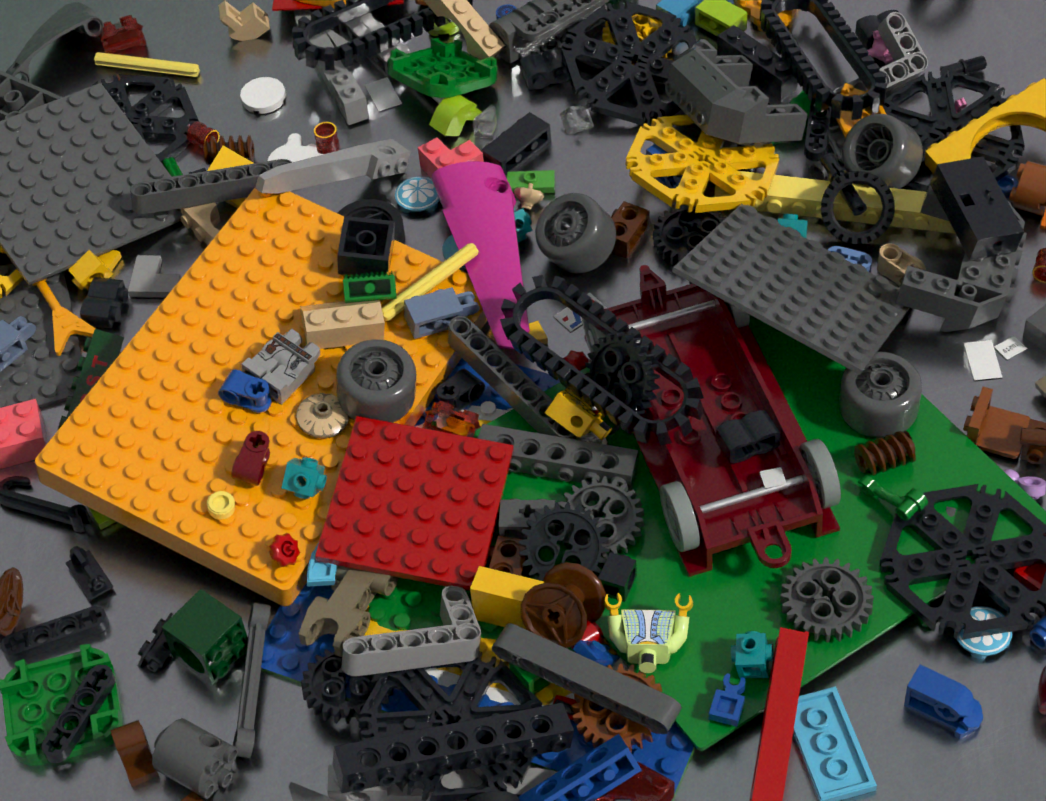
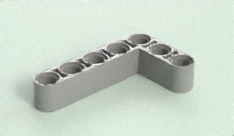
M899 12L890 13L878 27L879 34L894 62L880 68V72L882 71L886 76V92L915 79L928 66L926 55L905 17ZM892 72H895L898 78L895 77ZM860 78L847 83L853 85L856 89L865 92L867 90ZM843 86L836 88L833 92L840 94Z
M452 585L442 590L440 617L444 626L347 639L343 643V672L350 676H363L475 660L480 650L481 629L467 592L462 587Z

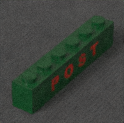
M98 329L94 330L92 338L87 337L83 349L84 352H87L86 357H80L77 371H80L81 374L80 377L74 376L71 391H75L74 396H68L64 410L68 411L67 417H61L58 430L119 356L124 337Z

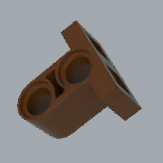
M139 720L110 730L131 787L159 777L158 771L152 765L153 756Z

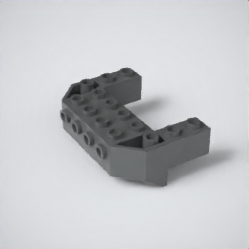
M701 39L681 53L671 63L669 78L665 84L666 94L705 134L740 145H749L750 143L770 144L771 142L779 141L791 143L792 141L802 140L808 114L797 104L768 105L769 98L756 86H749L753 64L743 55L716 56L717 50L708 41Z
M929 183L920 213L949 221ZM1009 203L1021 227L1024 228L1025 221ZM1027 233L1023 234L1016 252L969 260L964 251L957 280L907 266L899 288L896 304L943 317L940 331L943 332L969 329L998 318L1004 303H1009L1012 298L1014 288L1010 287V284H1014L1018 269L1014 267L1019 265L1023 252L1019 250V247H1023Z

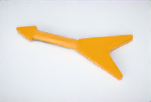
M47 278L32 285H37L52 310L55 353L57 356H60L71 335L79 334L92 337L96 328L66 308L61 307L46 283Z

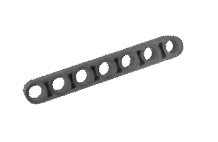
M278 159L138 182L130 188L132 209L138 214H149L245 198L256 187L258 175L277 166L292 163V161Z
M457 316L450 321L448 344L538 433L575 439L573 433L545 413L553 400L471 320L463 316Z
M512 623L506 624L492 646V651L499 658L660 734H667L682 709L680 703L674 698Z

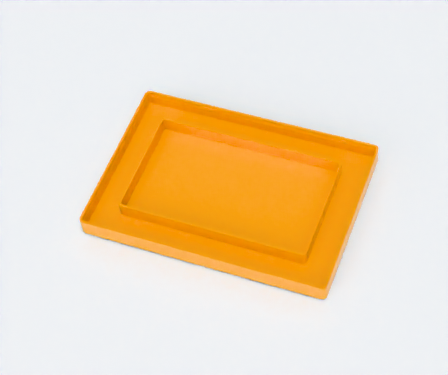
M255 187L35 458L39 481L281 606H290L307 583L310 557L320 541L355 420L349 417L348 424L341 433L325 439L314 438L304 433L298 426L296 419L297 409L301 402L311 395L325 393L337 397V366L343 354L353 345L320 349V356L314 363L315 371L310 376L308 375L306 380L282 405L271 398V407L265 412L257 413L238 405L229 404L219 397L218 391L229 372L233 369L242 371L241 364L248 357L252 359L257 355L264 345L273 339L277 332L284 335L290 329H293L302 337V342L298 346L302 349L306 346L300 306L345 301L343 286L345 275L338 274L337 264L344 216L290 191L279 194L261 193ZM394 240L389 273L391 271L395 272L397 296L443 262ZM460 269L426 293L429 294L439 289L444 290L453 287L456 295L471 291L475 296L474 302L479 304L480 309L477 313L465 317L471 320L480 330L487 321L469 274ZM393 299L379 300L381 308ZM403 310L391 320L384 321V340L401 346L414 361L417 374L415 400L409 412L403 418L394 422L414 427L437 394L438 386L446 381L462 357L448 344L449 330L414 339L404 318ZM253 431L266 433L270 441L268 447L270 457L258 486L231 478L235 459L241 451L246 436ZM294 457L298 459L308 457L316 459L319 465L325 466L324 475H327V480L323 491H319V493L309 499L296 497L292 491L282 489L287 462ZM225 491L233 496L235 511L229 518L215 519L209 514L207 500L211 494ZM289 533L293 539L298 541L300 554L296 559L295 565L281 567L276 561L272 560L269 546L276 534L283 535Z

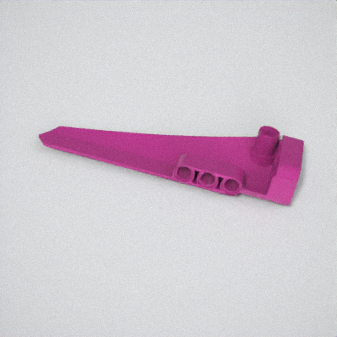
M467 161L439 168L432 174L431 178L458 250L467 244L473 243L479 251L477 256L465 264V267L499 348L514 350L510 339H507L500 321V319L505 318L501 310L504 299L516 304L517 300L512 288L519 283L523 286L514 206L516 204L514 193L502 167L497 164ZM526 309L521 318V328L529 332Z

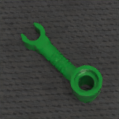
M864 475L858 481L859 484L863 485L860 491L866 495L877 496L897 507L895 512L904 521H908L916 512H921L928 504L925 495L915 488H912L905 496L900 497L881 487L878 482L868 475Z

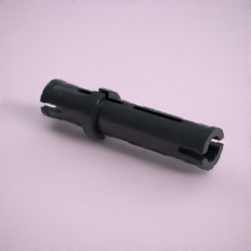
M827 153L821 157L820 163L829 174L828 179L830 182L840 175L847 173L846 169L839 165L833 153ZM852 184L839 191L853 215L858 216L866 211V204Z

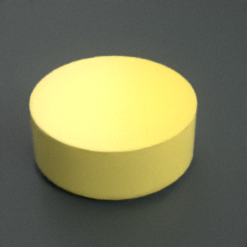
M225 491L211 494L207 500L208 512L215 519L229 518L235 511L233 496Z

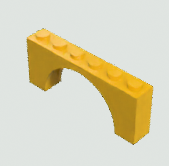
M1043 78L1037 83H1031L1024 91L1010 96L1006 102L998 107H992L985 115L971 120L962 129L951 132L941 142L929 146L925 151V165L934 174L937 164L971 159L974 147L985 135L1005 126H1030L1046 132V79Z

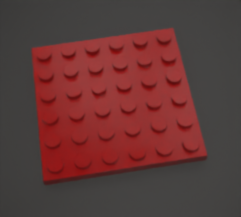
M356 416L316 551V561L441 586L452 585L470 591L478 567H485L514 445Z

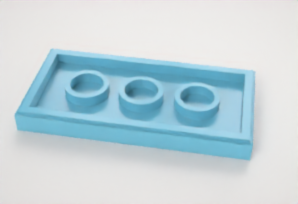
M836 686L799 696L793 739L817 800L840 801L876 791L877 784Z

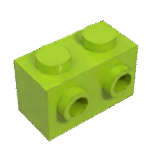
M704 0L695 7V24L716 36L733 25L745 31L747 29V11L726 0Z

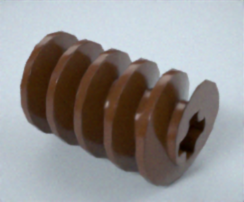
M239 135L237 142H234L233 136H229L228 142H225L224 136H220L219 142H216L215 137L211 136L210 142L205 141L204 158L207 165L212 164L222 146L254 163L255 150L251 135H248L246 142L243 141L242 135Z
M897 431L894 435H886L884 439L876 438L874 442L867 441L864 446L858 444L854 447L855 459L859 470L862 473L868 470L872 476L876 475L877 466L882 473L886 472V463H888L891 469L896 468V460H898L900 465L904 466L906 464V456L910 462L916 461L915 446L907 431Z

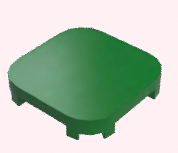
M439 38L431 39L430 48L408 54L394 49L391 51V56L388 59V75L431 97H454L488 87L497 81V59L489 57L481 60L463 51L462 41L457 39L451 43H443L439 41Z
M91 644L80 645L79 652L27 664L25 659L14 663L16 667L6 675L4 680L0 679V692L3 699L7 733L5 739L13 756L22 764L38 766L51 763L46 759L42 751L43 740L88 672L97 665H107L111 668L115 677V685L98 712L90 715L91 723L68 758L96 752L110 746L114 742L110 730L123 726L116 672L108 653L105 654L102 650L92 648ZM83 698L80 701L79 706H90L93 703L94 698ZM68 721L65 724L64 729H75L78 726L79 721ZM59 745L57 748L52 747L51 751L53 752L55 749L60 750L61 746Z

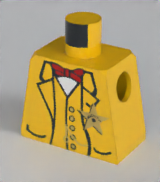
M566 388L559 392L545 411L549 417L580 438L592 432L600 440H603L612 430L602 420L604 415L599 413L595 406L591 407L587 404L583 397L579 398L575 395L571 388Z

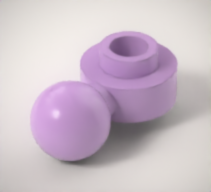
M1012 469L1004 470L1034 500L1045 495L1046 481L1044 479L1031 476L1020 478L1016 471Z

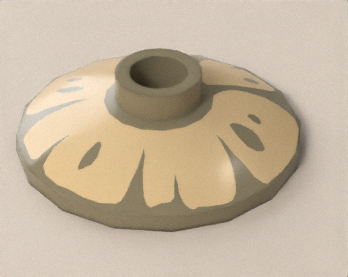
M320 393L311 395L301 402L297 409L296 419L298 426L304 433L314 438L325 439L341 433L348 424L349 416L342 410L336 396Z

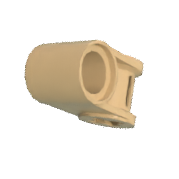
M888 243L881 246L877 270L880 274L894 281L898 286L901 285L907 266L926 271L925 265L920 259L913 257L898 245Z

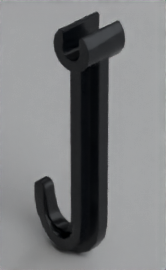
M12 476L0 482V504L71 524L74 531L80 533L86 531L83 522L91 523L87 508L84 505L77 504L67 507L8 490L14 485L29 486L31 482L27 477Z

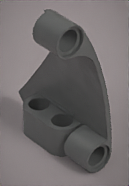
M80 2L66 4L33 34L5 73L14 77L17 74H21V80L30 83L29 64L38 52L71 30L79 34L86 33L92 37L99 36L104 30V23L96 17L90 7Z

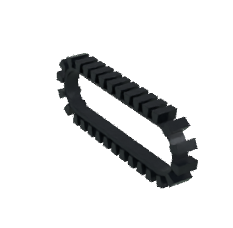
M343 0L334 3V9L331 5L323 7V15L318 9L311 12V20L305 16L298 20V27L293 26L292 30L293 49L298 60L306 57V66L315 68L318 61H324L325 70H335L334 61L341 60V63L346 68L353 65V58L358 63L365 60V53L368 57L377 54V48L380 53L387 50L388 43L391 47L400 44V38L403 42L410 40L411 32L417 37L423 34V28L426 32L434 29V23L437 27L446 24V19L449 22L451 20L444 16L437 17L431 8L428 7L338 47L323 48L312 44L309 40L314 35L394 1L346 0L345 5ZM467 0L473 6V0Z
M762 0L760 8L761 29L763 32H766L767 38L771 39V44L773 47H776L777 53L786 62L788 69L792 70V75L795 79L797 78L800 87L803 86L802 90L806 95L808 94L810 102H815V108L818 111L822 112L830 106V117L840 119L842 111H851L852 120L862 119L863 109L870 115L879 112V105L884 106L886 100V76L882 71L880 72V67L877 63L874 64V59L871 55L868 56L869 52L865 47L863 48L861 41L857 40L855 33L851 32L852 29L848 24L846 25L844 18L840 17L839 11L835 10L832 2L828 3V0ZM800 9L815 15L863 82L868 92L853 96H843L842 94L832 92L784 25L778 13L785 10Z
M543 275L534 276L532 279L536 288L527 293L521 283L512 288L517 303L515 304L504 299L501 310L505 318L500 319L507 339H510L516 351L520 354L524 353L528 360L532 363L536 362L537 366L544 372L547 370L552 378L555 380L559 379L563 386L567 389L571 388L575 395L579 398L583 397L585 402L591 407L595 406L599 413L605 417L608 415L609 420L617 426L620 424L622 430L631 435L634 431L637 441L648 444L651 432H656L660 445L671 444L672 442L668 434L669 430L678 427L683 437H686L693 431L687 415L701 420L704 410L700 399H704L698 379L693 378L690 367L683 362L679 365L676 357L670 353L666 355L665 350L657 344L654 347L652 340L645 335L641 337L640 332L633 327L629 329L628 323L621 318L617 320L614 313L608 309L605 311L604 307L597 301L593 303L590 296L584 292L581 294L580 290L573 284L568 287L564 278L555 276L552 286L547 287ZM552 299L561 302L605 335L625 332V334L633 333L634 338H642L641 345H649L647 354H655L651 362L659 366L654 370L683 391L684 399L681 407L672 416L663 420L643 418L522 329L521 318L523 313L530 305L537 301Z

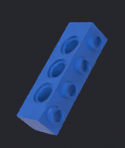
M617 734L518 798L519 801H595L642 770L621 736Z

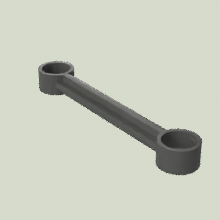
M254 602L251 606L248 620L249 634L237 729L233 740V746L238 748L237 757L248 759L251 757L255 740V715L265 632L270 615V605Z

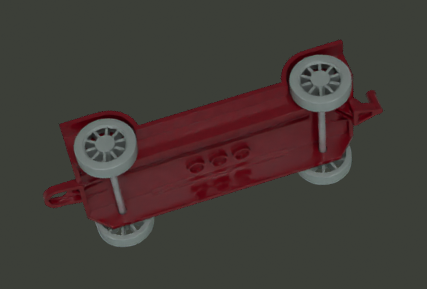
M642 265L639 268L641 299L604 310L608 309L616 315L617 320L621 318L628 323L629 329L633 327L638 330L641 337L645 335L652 340L654 347L656 344L665 350L666 355L670 353L676 357L679 365L683 362L690 367L693 378L698 379L704 399H700L704 410L701 420L687 415L693 431L686 437H683L678 427L668 431L671 444L660 445L656 432H651L648 444L637 441L660 493L664 518L687 574L691 577L713 570L712 554L750 542L759 561L764 566L769 568L783 567L790 561L792 552L785 531L808 524L811 525L816 537L840 531V526L830 508L838 505L841 499L839 478L830 452L821 440H806L749 328L750 314L695 284L666 291L665 282L650 270L649 266ZM582 318L585 332L584 339L590 353L595 352L592 345L599 344L598 339L606 337V335ZM654 370L655 374L660 375V378L655 379L654 382L660 386V389L653 390L657 399L650 400L652 407L645 409V414L640 416L649 420H663L679 410L684 399V393L678 386ZM765 410L780 432V446L764 454H755L745 461L730 463L716 442V428L727 420L742 419L750 412ZM782 468L786 484L765 488L760 471ZM770 545H776L781 548L782 557L777 559L769 558L765 553V549Z

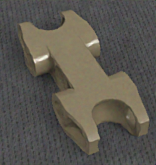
M338 566L336 579L340 581V584L329 599L317 596L310 604L299 631L300 643L308 646L313 644L322 635L334 634V643L332 645L335 650L334 655L342 657L343 643L347 639L365 635L371 619L370 613L365 610L375 595L379 593L389 596L397 586L399 577Z

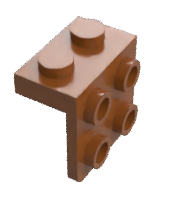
M982 387L980 395L973 398L970 411H973V415H967L963 431H967V437L981 450L1017 459L1023 444H1020L1021 428H1028L1030 417L990 406L993 389Z

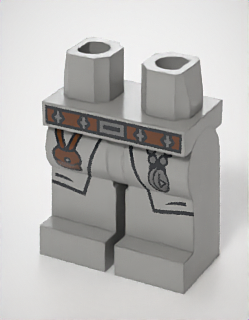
M290 329L284 335L277 332L273 339L268 341L257 355L252 359L248 357L241 364L242 372L267 381L270 397L282 405L306 380L308 375L310 376L315 371L314 363L320 356V348L312 342H309L303 349L298 345L302 342V337L293 329Z

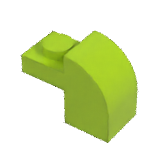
M461 95L448 97L439 103L429 125L444 136H460L466 120L481 121L484 113L476 108L477 104Z

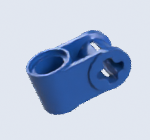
M231 370L218 391L219 397L225 402L241 406L253 412H265L271 407L272 402L267 381L245 374L240 370Z

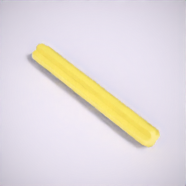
M97 52L94 56L95 64L99 66L198 77L200 72L199 65L193 63Z
M470 243L464 246L399 294L397 299H393L383 306L384 321L391 320L404 310V300L426 294L477 256L479 251L475 244Z

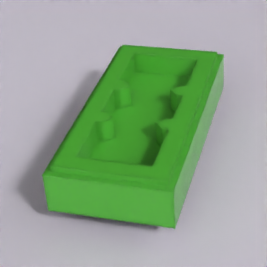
M554 170L507 172V180L513 193L516 187L528 188L529 183L533 184L532 189L541 191L542 193H555Z

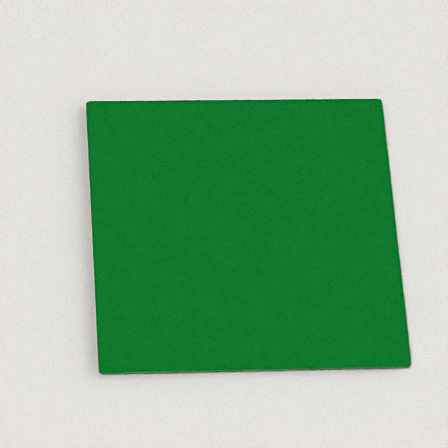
M750 315L749 328L806 440H821L826 445L833 459L839 478L841 499L838 505L830 508L840 526V531L816 537L810 524L785 531L792 552L790 561L780 568L764 566L759 561L750 542L712 554L713 570L689 577L669 533L661 506L660 493L633 432L629 435L620 427L615 434L605 437L608 442L607 445L638 450L639 468L632 490L636 493L635 499L640 498L642 504L640 508H643L645 515L641 517L644 520V527H638L641 529L642 536H633L636 545L627 544V554L622 550L617 551L618 555H627L631 559L636 560L637 567L636 579L626 601H622L618 613L621 614V610H676V615H678L679 609L675 604L676 596L680 593L679 604L681 606H686L689 603V595L691 596L693 607L690 611H687V616L690 618L686 641L676 653L670 655L668 663L656 664V670L652 673H646V678L654 675L655 684H661L662 693L680 703L682 709L674 722L699 751L706 750L764 712L772 661L769 662L768 678H745V690L741 694L745 696V703L737 727L709 720V711L716 689L724 691V676L727 673L730 674L731 685H738L741 678L738 676L735 662L731 660V645H736V634H745L748 631L765 633L768 644H773L774 650L780 627L794 630V621L787 623V614L782 613V604L780 603L782 584H786L787 575L793 576L794 567L802 571V562L813 566L814 558H816L819 564H823L825 557L828 558L829 564H833L836 559H839V566L841 567L850 563L851 572L855 569H860L859 578L867 577V585L872 586L871 595L874 596L872 615H869L868 623H862L860 632L853 629L851 638L843 633L841 634V641H838L834 635L830 637L829 642H826L824 635H820L819 639L814 641V633L810 632L800 688L914 614L887 590L884 578L886 575H892V573H881L880 559L897 507L877 496L866 495L860 491L863 485L859 484L858 481L864 475L872 477L881 487L900 497L905 496L912 488L924 493L979 484L976 492L980 493L981 487L987 485V495H995L998 488L1001 489L1000 499L1002 500L1006 491L1046 524V511L922 393L918 416L912 426L906 430L910 434L915 446L916 461L912 463L906 456V464L904 466L900 465L898 460H896L895 469H891L888 463H886V472L882 473L877 466L875 476H872L868 470L862 473L856 463L854 447L858 444L864 446L867 441L874 442L876 438L867 437L854 431L844 421L840 413V385L846 367ZM586 367L581 372L583 374L590 373V369ZM559 382L544 392L554 400L556 395L565 390L566 387ZM514 409L487 423V425L538 433ZM608 415L602 419L611 428L616 425L609 420ZM481 427L466 436L478 438ZM508 471L502 500L547 499L555 500L558 503L567 502L564 493L573 495L572 486L575 485L580 489L582 488V483L565 482L556 478L537 477L533 474ZM959 498L935 503L934 509L960 532L964 533L972 506L971 502L968 499ZM593 500L590 501L587 505L594 506L599 501ZM946 507L956 508L955 515L950 517L946 512ZM616 509L612 512V514L617 515L622 513L624 510ZM1003 510L999 513L991 541L1027 536L1032 533V529L1012 511ZM909 526L903 528L897 545V551L900 554L911 555L936 550ZM556 528V535H555V536H558V532L560 531V530H557V528ZM607 532L604 533L601 537L609 538L613 535V533ZM564 543L561 545L556 544L560 547V551L554 566L561 564L566 550H571L569 548L566 549ZM770 545L765 549V553L769 558L777 559L782 557L781 548L776 545ZM542 549L538 553L539 558L544 562H549L554 558L552 551L549 549ZM966 556V560H969L971 564H975V560L971 559L970 556ZM573 558L567 559L565 561L569 563L579 564V562ZM597 564L602 571L604 565ZM949 579L909 585V588L928 605L945 594ZM608 597L609 604L616 605L618 603V600ZM605 607L602 617L595 623L601 628L605 641L629 668L633 664L635 672L638 673L640 671L639 664L629 663L626 653L620 652L611 641L607 617L610 615V610ZM800 628L799 630H796V631H801V632H803L804 628Z

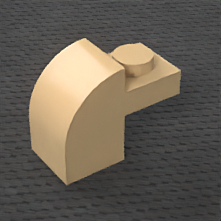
M226 1L218 5L220 21L225 26H228L229 37L235 40L256 39L270 29L268 14L254 3H251L241 12Z

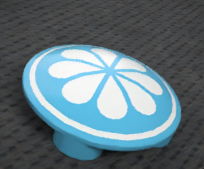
M418 176L403 181L395 191L396 202L404 213L425 210L432 212L437 209L438 202L440 201L432 178Z
M972 607L970 612L972 618L978 621L1005 617L999 611L989 607ZM961 629L957 641L964 649L971 652L974 658L984 659L987 656L1002 652L1011 642L1012 631L962 640L964 629Z

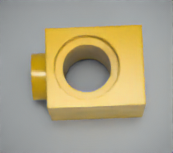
M90 250L68 269L74 276L72 279L73 283L80 290L84 288L89 290L90 284L95 277L110 278L113 275L104 262Z

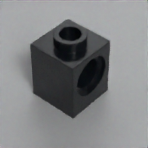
M609 553L598 577L608 597L617 600V593H619L622 601H626L637 576L636 560L631 559L627 555Z

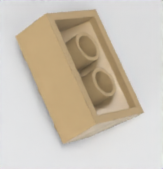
M379 300L348 303L341 301L300 306L306 345L312 342L320 349L355 345L372 339L384 340L385 322Z

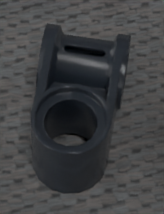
M459 370L437 388V397L440 399L438 405L440 413L445 416L458 414L462 409L482 396L485 390V383L468 370Z

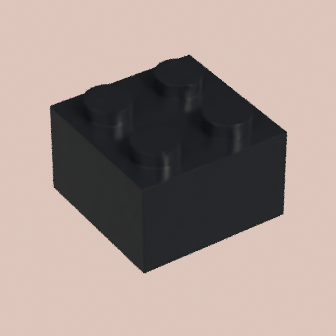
M344 216L337 254L338 274L355 275L357 273L360 275L362 273L365 275L366 272L368 274L371 272L374 274L378 272L380 274L381 271L384 273L386 271L389 272L394 246L395 221Z

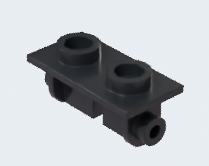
M74 546L70 549L71 560L65 562L89 601L113 588L112 583L90 550L85 551L79 546Z
M170 613L166 620L161 618L152 631L155 637L151 642L146 640L140 648L138 655L141 658L137 665L138 667L143 662L148 663L147 668L153 672L163 667L171 651L163 647L164 644L168 645L162 626L172 617L173 613Z

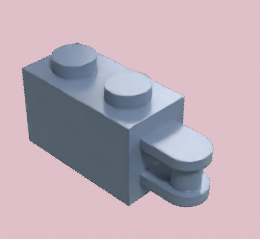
M453 287L404 300V318L413 338L417 339L449 330V323L454 317H465L477 313L480 307L477 302H474L475 296L473 292L468 291L456 295Z
M23 316L16 318L10 324L4 320L0 321V372L28 350L25 341L36 331V326L33 323H27V319Z

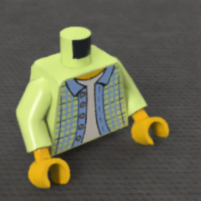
M617 593L618 603L611 605L608 602V594H606L604 605L610 610V615L607 617L611 641L620 652L626 653L629 663L639 664L641 672H654L656 664L668 663L670 655L676 653L687 639L690 618L687 616V611H690L693 607V600L690 595L689 603L686 606L679 604L680 593L676 596L675 604L679 609V614L676 615V610H621V614H619L618 609L622 603L621 595Z

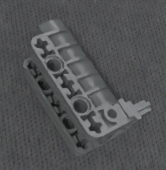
M609 0L529 1L522 7L489 24V27L505 44L499 53L500 57L506 62L512 63L517 59L520 61L525 56L531 54H542L550 50L546 48L548 46L562 48L563 43L568 44L565 42L567 32L605 3L609 2ZM604 19L597 21L585 30V35L591 38L602 32L606 21Z

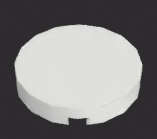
M260 77L246 83L241 89L240 97L243 107L253 113L254 111H259V114H266L282 106L283 100L286 99V92L283 83L278 79Z

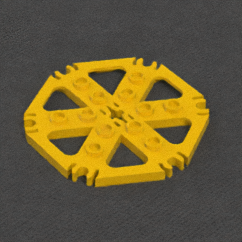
M688 115L657 117V119H652L651 126L646 123L643 124V128L640 126L626 157V169H630L629 176L631 180L670 207L676 202V209H679L680 205L689 206L688 212H692L694 206H696L695 213L736 209L741 204L754 206L756 198L763 201L764 197H767L780 159L778 154H774L775 147L772 146V143H754L752 146L722 148L725 142L724 139L709 136L703 130L697 143H695L672 127L673 125L682 126L694 123ZM645 140L668 153L644 155L640 151ZM766 168L760 180H751L738 171L740 169ZM683 175L676 188H668L654 179L655 177ZM708 181H711L731 196L706 197L703 193Z

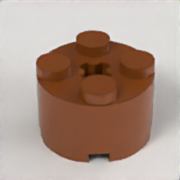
M1027 161L1026 164L1021 163L1016 177L1020 181L1017 188H1012L1009 201L1013 203V208L1042 216L1044 212L1040 208L1041 206H1046V166Z

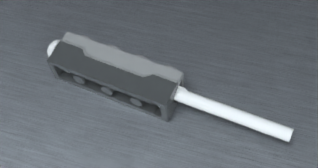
M369 12L340 24L339 31L350 42L382 28L384 25L375 20ZM388 43L387 50L380 53L377 48L376 55L368 57L365 53V57L386 77L391 78L388 75V59L391 56V51L398 49L408 54L410 50L405 44L400 43L397 46L391 47ZM432 97L438 104L444 99Z

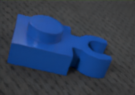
M580 640L573 648L576 653L606 667L608 665L613 667L620 658L618 655H613L609 652L610 646L602 645L595 640Z
M727 673L723 678L724 691L716 689L709 711V720L737 727L745 703V696L741 695L745 690V678L741 677L738 685H731L730 674Z

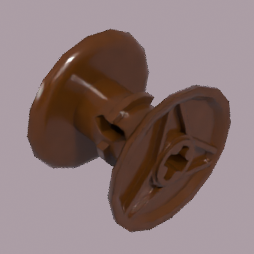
M565 562L553 566L545 574L544 583L533 586L525 593L521 603V619L526 630L568 648L574 646L582 639L587 628V620L593 623L602 617L605 610L604 600L606 593L601 581L591 570L580 564Z
M14 567L6 570L0 577V634L4 636L11 634L16 627L23 604L24 588L22 576L19 570Z

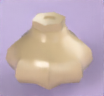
M532 183L528 184V188L516 187L514 190V194L520 201L521 208L531 210L535 204L544 198L541 191L532 189Z

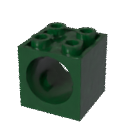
M202 589L162 626L172 657L211 685L218 679L223 678L229 668L238 659L246 655L248 637L242 617Z

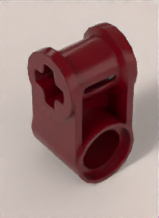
M253 431L246 436L241 451L233 464L231 478L257 486L260 484L270 457V450L268 448L270 441L266 433Z

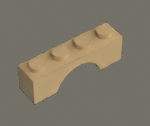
M424 0L437 17L444 16L458 26L465 38L469 54L481 60L489 57L495 58L505 46L467 0Z
M209 203L180 208L182 212L180 218L183 225L187 229L191 228L197 239L201 242L204 241L208 246L220 231L216 228L221 221L217 204Z

